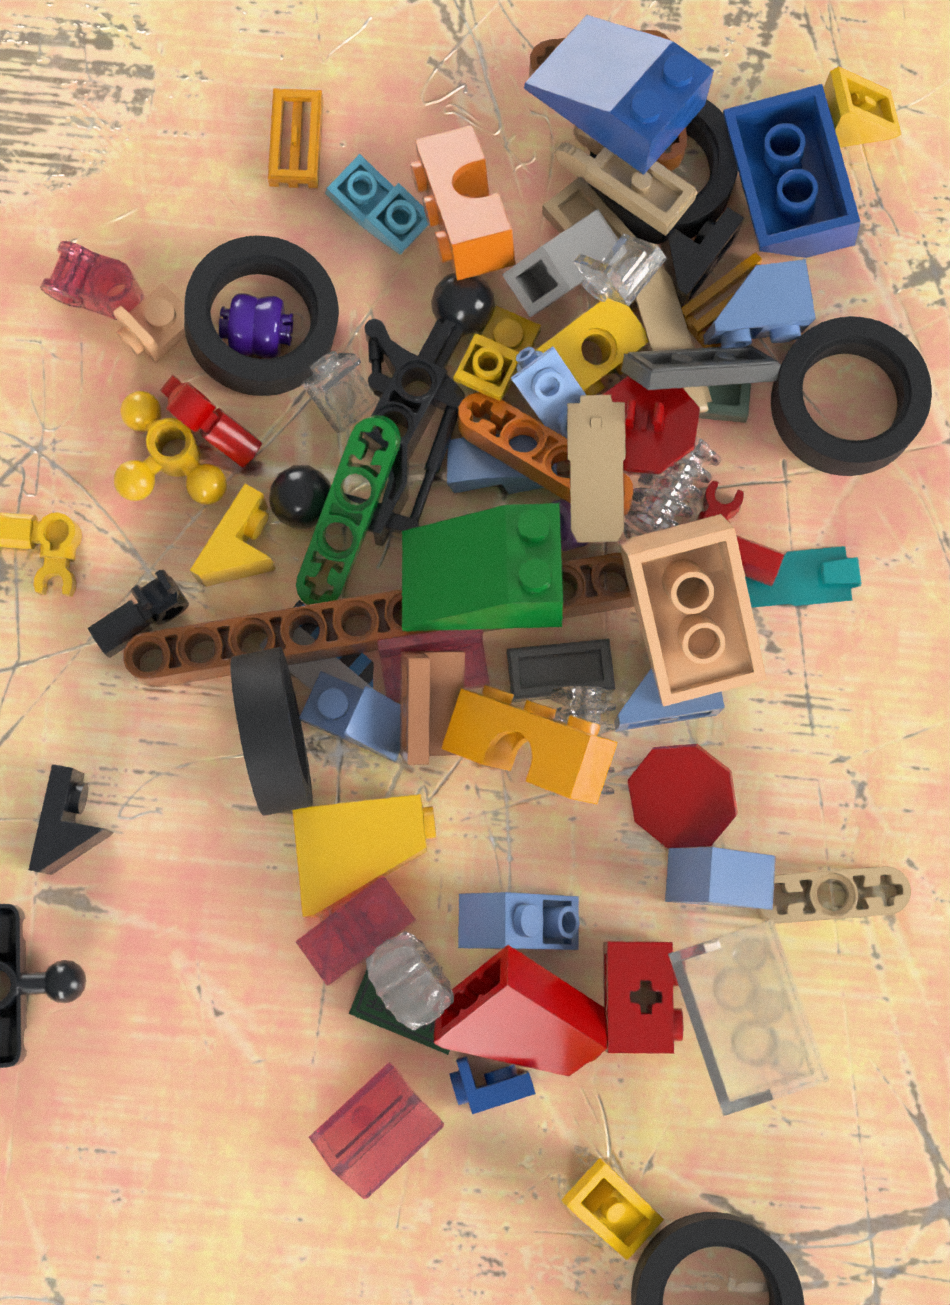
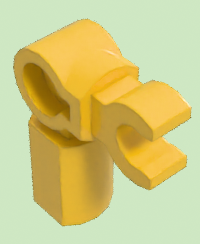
M0 512V547L35 549L37 544H41L39 557L44 559V565L34 576L33 586L35 592L40 595H46L47 584L50 578L61 576L63 580L62 594L67 597H73L77 582L74 574L70 571V562L75 561L76 549L82 539L79 525L67 515L59 512L49 513L41 521H38L37 516L32 514Z

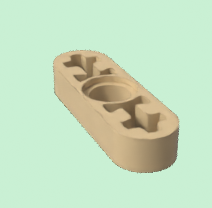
M889 866L775 875L774 884H780L782 893L803 892L800 881H807L805 899L811 913H803L805 902L785 905L782 915L777 914V909L774 905L773 910H755L762 919L775 924L891 915L902 911L907 906L911 898V885L903 872ZM880 876L885 877L887 885H895L897 893L895 896L888 898V906H884L881 897H866L859 899L863 909H856L858 889L853 877L860 878L858 888L879 885L881 881ZM825 880H835L845 890V902L836 911L825 909L818 901L817 891L820 884Z

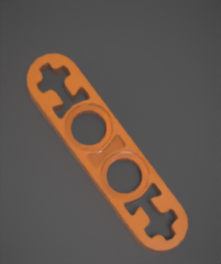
M480 392L470 394L462 400L458 411L459 431L468 442L571 503L570 478L559 477L551 469L555 463L568 460L567 438L503 400L498 401ZM485 413L490 415V421L481 419L478 423L472 422V415L477 418H481ZM496 429L501 432L499 437H496ZM527 435L537 442V446L529 452H518L509 445V442L516 436ZM623 472L624 516H626L632 505L633 483L630 477Z

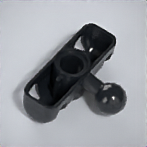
M0 904V970L8 975L11 983L9 993L0 1001V1068L19 1065L26 1057L27 1050L24 1046V1031L27 1028L28 995L46 994L51 1000L65 1004L73 1002L81 996L87 981L82 967L70 960L57 961L50 965L46 972H27L26 940L23 937L25 913L22 908L13 904Z

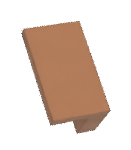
M463 650L401 651L400 755L407 765H428L429 756L456 755L441 749L460 690L461 688L464 689L465 652Z

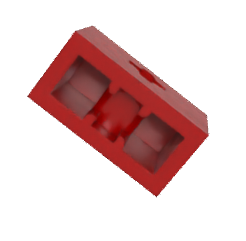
M603 942V991L607 1049L605 1052L674 1054V1041L683 1040L682 1008H674L673 986H682L683 964L681 953H673V942ZM640 980L646 981L647 990L655 991L657 996L656 1002L647 1003L646 1013H641L640 1005L630 1001V993L640 989Z

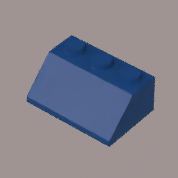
M818 84L724 109L723 116L759 251L808 258L855 246L861 221L823 85Z

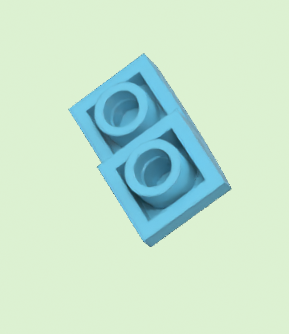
M361 154L326 188L325 195L370 234L400 255L428 226L424 207L402 185L398 183L394 187Z

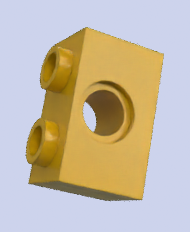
M615 290L535 351L544 353L553 346L585 394L596 395L605 388L600 378L614 368L619 375H622L624 354L640 352L639 349L649 341L644 327L619 292ZM583 341H591L599 346L602 352V360L599 365L591 364L585 360L581 351Z

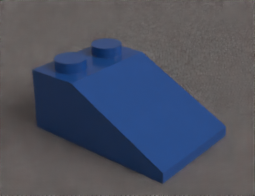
M586 15L525 82L524 89L644 175L705 106L714 70L674 41Z

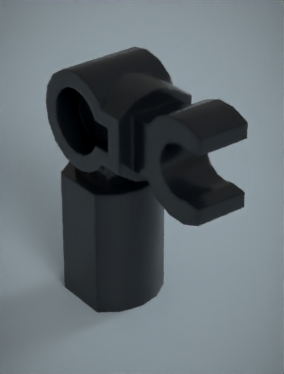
M165 570L157 571L155 573L157 578L145 586L140 587L136 585L131 589V593L138 603L131 599L88 627L93 639L107 657L111 658L125 649L127 643L134 636L152 631L153 629L150 624L153 622L158 625L164 624L176 618L187 609L189 602L174 579L168 576Z

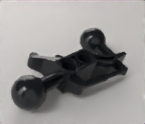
M451 273L438 283L431 299L432 312L437 321L418 356L391 340L382 321L371 319L365 324L369 363H371L372 374L368 377L369 390L373 395L380 398L371 416H385L395 424H400L407 429L406 434L401 437L400 447L388 476V483L382 503H378L368 528L369 532H373L375 544L384 546L391 532L402 534L404 530L419 527V520L436 474H439L458 419L459 405L466 398L463 390L449 377L448 370L445 367L462 336L480 331L491 319L495 307L494 294L488 283L479 275L457 281L455 273ZM384 360L392 374V378L382 374L381 363ZM413 381H422L430 386L428 392L421 396L409 395L404 390ZM439 408L444 413L424 468L426 472L410 517L400 515L409 499V460L436 409ZM379 426L370 433L363 432L364 439L369 442L368 449L373 453L381 447L388 448L389 444L388 441L382 438L381 431L383 429ZM293 465L278 474L270 487L269 503L272 513L280 522L294 529H309L317 525L331 488V482L321 471L309 465ZM344 493L353 502L362 503L367 501V499Z

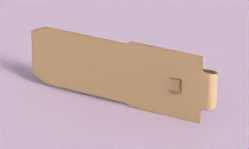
M664 267L632 271L631 286L651 351L694 349L695 346L692 344L673 280ZM708 386L683 388L700 407V413L708 411L707 402H712Z
M581 395L580 403H567L571 532L578 543L618 542L624 531L623 460L626 458L625 402H612L611 395Z

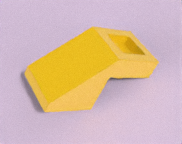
M496 305L482 335L474 334L454 375V381L501 401L514 384L511 377L518 373L517 354L527 347H534L541 333V325Z

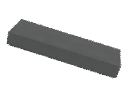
M748 345L742 348L712 347L628 352V354H624L621 371L646 389L656 390L773 382L778 379L781 364L754 346Z

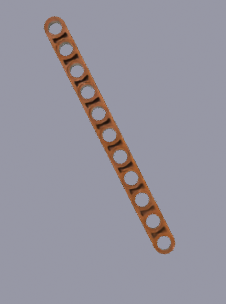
M621 552L562 562V581L570 583L576 592V595L571 600L563 601L562 619L634 607ZM607 572H615L624 579L626 588L618 593L606 591L601 586L599 577ZM402 589L145 632L134 636L127 643L123 653V661L126 669L142 684L148 687L160 688L230 676L231 657L247 654L242 651V643L253 632H262L268 636V642L263 650L281 647L287 664L294 665L500 629L403 631L402 626H399L394 621L396 613L402 608ZM354 615H364L372 621L369 631L359 637L350 636L344 632L346 621ZM312 623L320 628V634L312 644L299 645L294 643L293 634L300 625ZM202 641H212L215 643V653L209 661L204 663L192 662L191 652L196 644ZM152 649L162 650L163 661L161 665L152 672L141 671L140 660L142 656Z

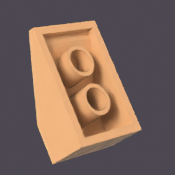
M720 514L618 541L631 597L663 707L767 680L734 526Z

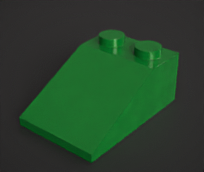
M559 503L502 505L402 531L403 631L562 627L563 584Z

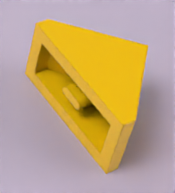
M839 66L829 72L823 89L840 148L890 140L902 135L891 90Z

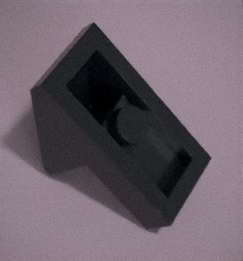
M729 207L726 208L717 222L709 218L698 232L694 241L674 227L666 236L662 234L660 246L664 267L673 280L681 308L691 301L738 237L744 217Z
M52 764L28 870L53 875L113 834L112 831L104 828L74 823L76 814L83 813L88 798V784L83 782L84 773L71 767Z

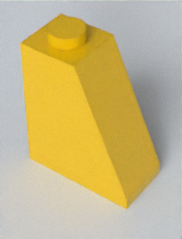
M421 794L311 806L292 810L302 917L314 918L321 916L428 851L426 839L436 838L433 806L423 807Z

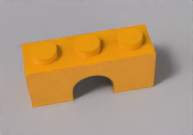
M484 685L481 694L461 688L441 749L481 765L511 771L518 750L528 741L532 751V760L525 782L569 799L593 804L598 803L618 743L598 735L601 725L572 715L569 716L567 724L554 719L557 709L527 699L524 708L512 704L514 694L488 685Z

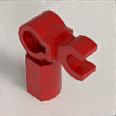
M172 374L160 389L168 398L166 409L194 432L200 429L199 433L205 440L243 468L255 457L262 442L222 409L217 408L214 403L189 382L182 383Z
M713 480L708 485L703 498L705 511H701L698 514L696 521L721 514L731 524L728 519L733 518L739 512L744 499V491L738 489L732 502L728 504L720 503L715 498L719 482ZM736 535L745 577L772 587L785 553Z

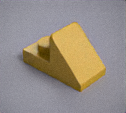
M244 483L190 569L197 582L208 587L271 572L276 569L269 556L246 543L249 538L255 540L261 534L268 521L269 513L266 512L268 505L263 493Z
M602 1157L592 1165L561 1199L573 1213L626 1261L664 1221V1218L625 1182Z

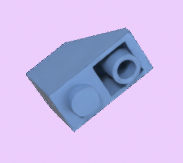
M806 259L756 265L703 335L705 345L721 343V348H742L752 343L751 339L770 337L771 343H785L798 339L801 333L816 319Z
M511 892L459 894L458 948L503 949L505 946L510 945L514 949L579 950V896Z

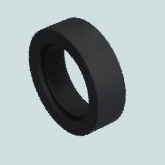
M706 100L705 106L686 126V134L694 139L702 148L710 169L709 181L673 226L690 239L697 236L709 218L716 221L727 206L738 174L723 113L709 100ZM590 151V156L595 159L597 155ZM589 184L606 206L616 214L639 241L660 244L661 232Z
M271 236L240 237L219 245L209 252L196 266L189 279L185 293V336L190 351L197 363L216 382L231 390L248 395L270 396L294 390L309 381L321 369L331 351L339 317L336 291L323 266L303 248L289 241ZM256 274L276 277L288 283L300 294L308 308L310 329L305 339L291 352L271 359L251 358L230 348L216 332L210 312L216 296L227 284L240 277Z
M848 316L830 319L806 331L796 340L786 354L780 366L778 379L773 382L771 391V412L774 425L788 449L807 465L819 471L839 476L868 474L889 465L897 459L921 431L931 407V378L926 363L918 349L905 335L890 325L865 317ZM837 354L858 355L874 362L888 375L896 392L897 410L891 427L876 437L857 441L841 439L827 433L815 423L805 406L803 381L806 372L818 361Z
M277 647L232 656L230 669L236 719L250 784L260 813L266 816L311 807L313 805V795L301 720L299 719L300 714L294 687L282 648Z
M701 1212L684 1216L659 1231L642 1252L634 1271L631 1287V1305H663L667 1281L672 1271L685 1257L708 1247H727L746 1254L757 1263L768 1286L769 1305H805L799 1276L783 1249L770 1236L751 1222L738 1216L721 1212Z

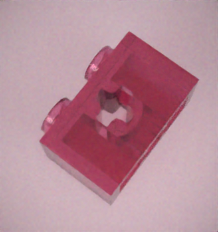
M383 875L295 942L327 986H333L418 921Z

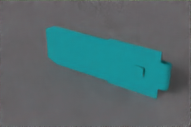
M845 546L786 552L772 587L745 577L751 608L786 604L802 606L853 601L851 589L862 586L858 557L847 558Z

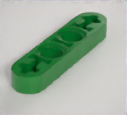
M374 415L363 419L355 425L350 434L297 576V593L307 605L338 600L346 589L400 447L401 437L399 429L392 420L385 416ZM377 426L383 429L382 438L389 442L388 448L381 447L374 453L370 465L381 466L379 473L368 465L352 463L353 456L362 460L368 451L369 442L362 438L363 432L370 433ZM359 474L369 481L371 494L367 501L356 503L347 498L343 489L347 476ZM339 522L349 527L352 531L353 540L348 549L336 550L328 544L325 533L329 524ZM317 552L328 560L344 562L343 568L337 563L331 567L327 583L333 586L334 589H327L322 595L314 592L316 584L309 581V577H316L323 570L326 559L316 557Z

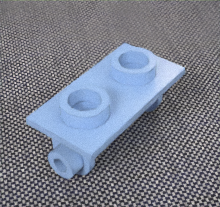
M553 346L544 353L535 351L533 347H527L517 354L518 373L512 376L511 379L541 422L567 438V403H580L581 395L586 394Z

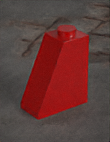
M507 945L436 1001L434 1043L444 1049L569 1077L587 1063L596 1060L607 1049L605 1007L510 945Z

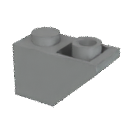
M597 209L539 247L503 273L502 276L529 317H532L619 258L626 251L599 209Z

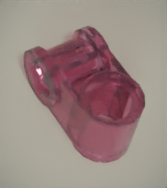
M61 241L59 243L57 252L60 256L50 278L43 279L40 285L41 290L46 295L60 303L75 308H84L113 320H117L113 312L120 305L129 313L145 299L142 288L126 263L98 254L70 241ZM121 284L126 285L118 295L108 296L109 291L113 287Z

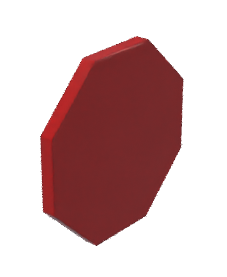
M627 376L602 394L611 395L612 402H625L626 458L623 460V471L661 474L695 449L700 407L683 388L648 390Z
M698 744L653 747L628 779L634 822L667 849L712 846L738 814L732 771Z

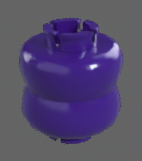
M238 293L232 298L230 308L221 307L220 317H223V319L219 318V336L222 340L223 338L228 339V346L236 352L245 356L255 354L264 359L279 357L282 344L291 346L292 336L290 334H293L294 316L293 313L285 314L284 302L281 298L277 296L257 298L247 293Z

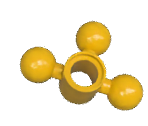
M135 391L127 395L121 404V418L130 429L138 432H148L146 445L151 455L143 462L129 460L117 468L114 474V486L119 495L130 501L145 499L154 489L155 475L162 471L172 477L186 475L187 492L199 504L211 505L221 500L227 490L226 477L218 467L199 463L200 448L191 430L176 418L160 420L162 413L161 405L154 395L145 391ZM175 439L185 441V447L179 454L175 456L162 455V450L169 441Z

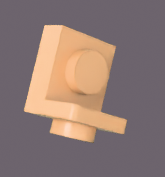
M162 283L129 313L121 305L113 312L121 326L116 334L135 355L144 351L156 363L185 337V304Z

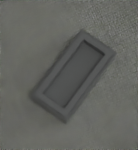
M610 639L506 649L510 693L514 694L512 702L526 701V699L532 701L612 693L615 691Z

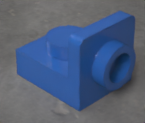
M467 1056L456 1059L459 1070L449 1073L458 1105L469 1102L472 1115L536 1094L529 1072L517 1073L515 1064L485 1073L486 1084L476 1087Z

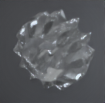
M405 931L396 937L392 936L376 947L375 952L366 958L368 979L374 985L376 994L381 997L386 1009H389L394 1014L397 1022L404 1024L406 1027L416 1030L425 1024L429 1025L445 1012L444 1010L454 1002L451 982L445 976L443 967L438 964L433 953H430L423 941L417 939L415 935Z

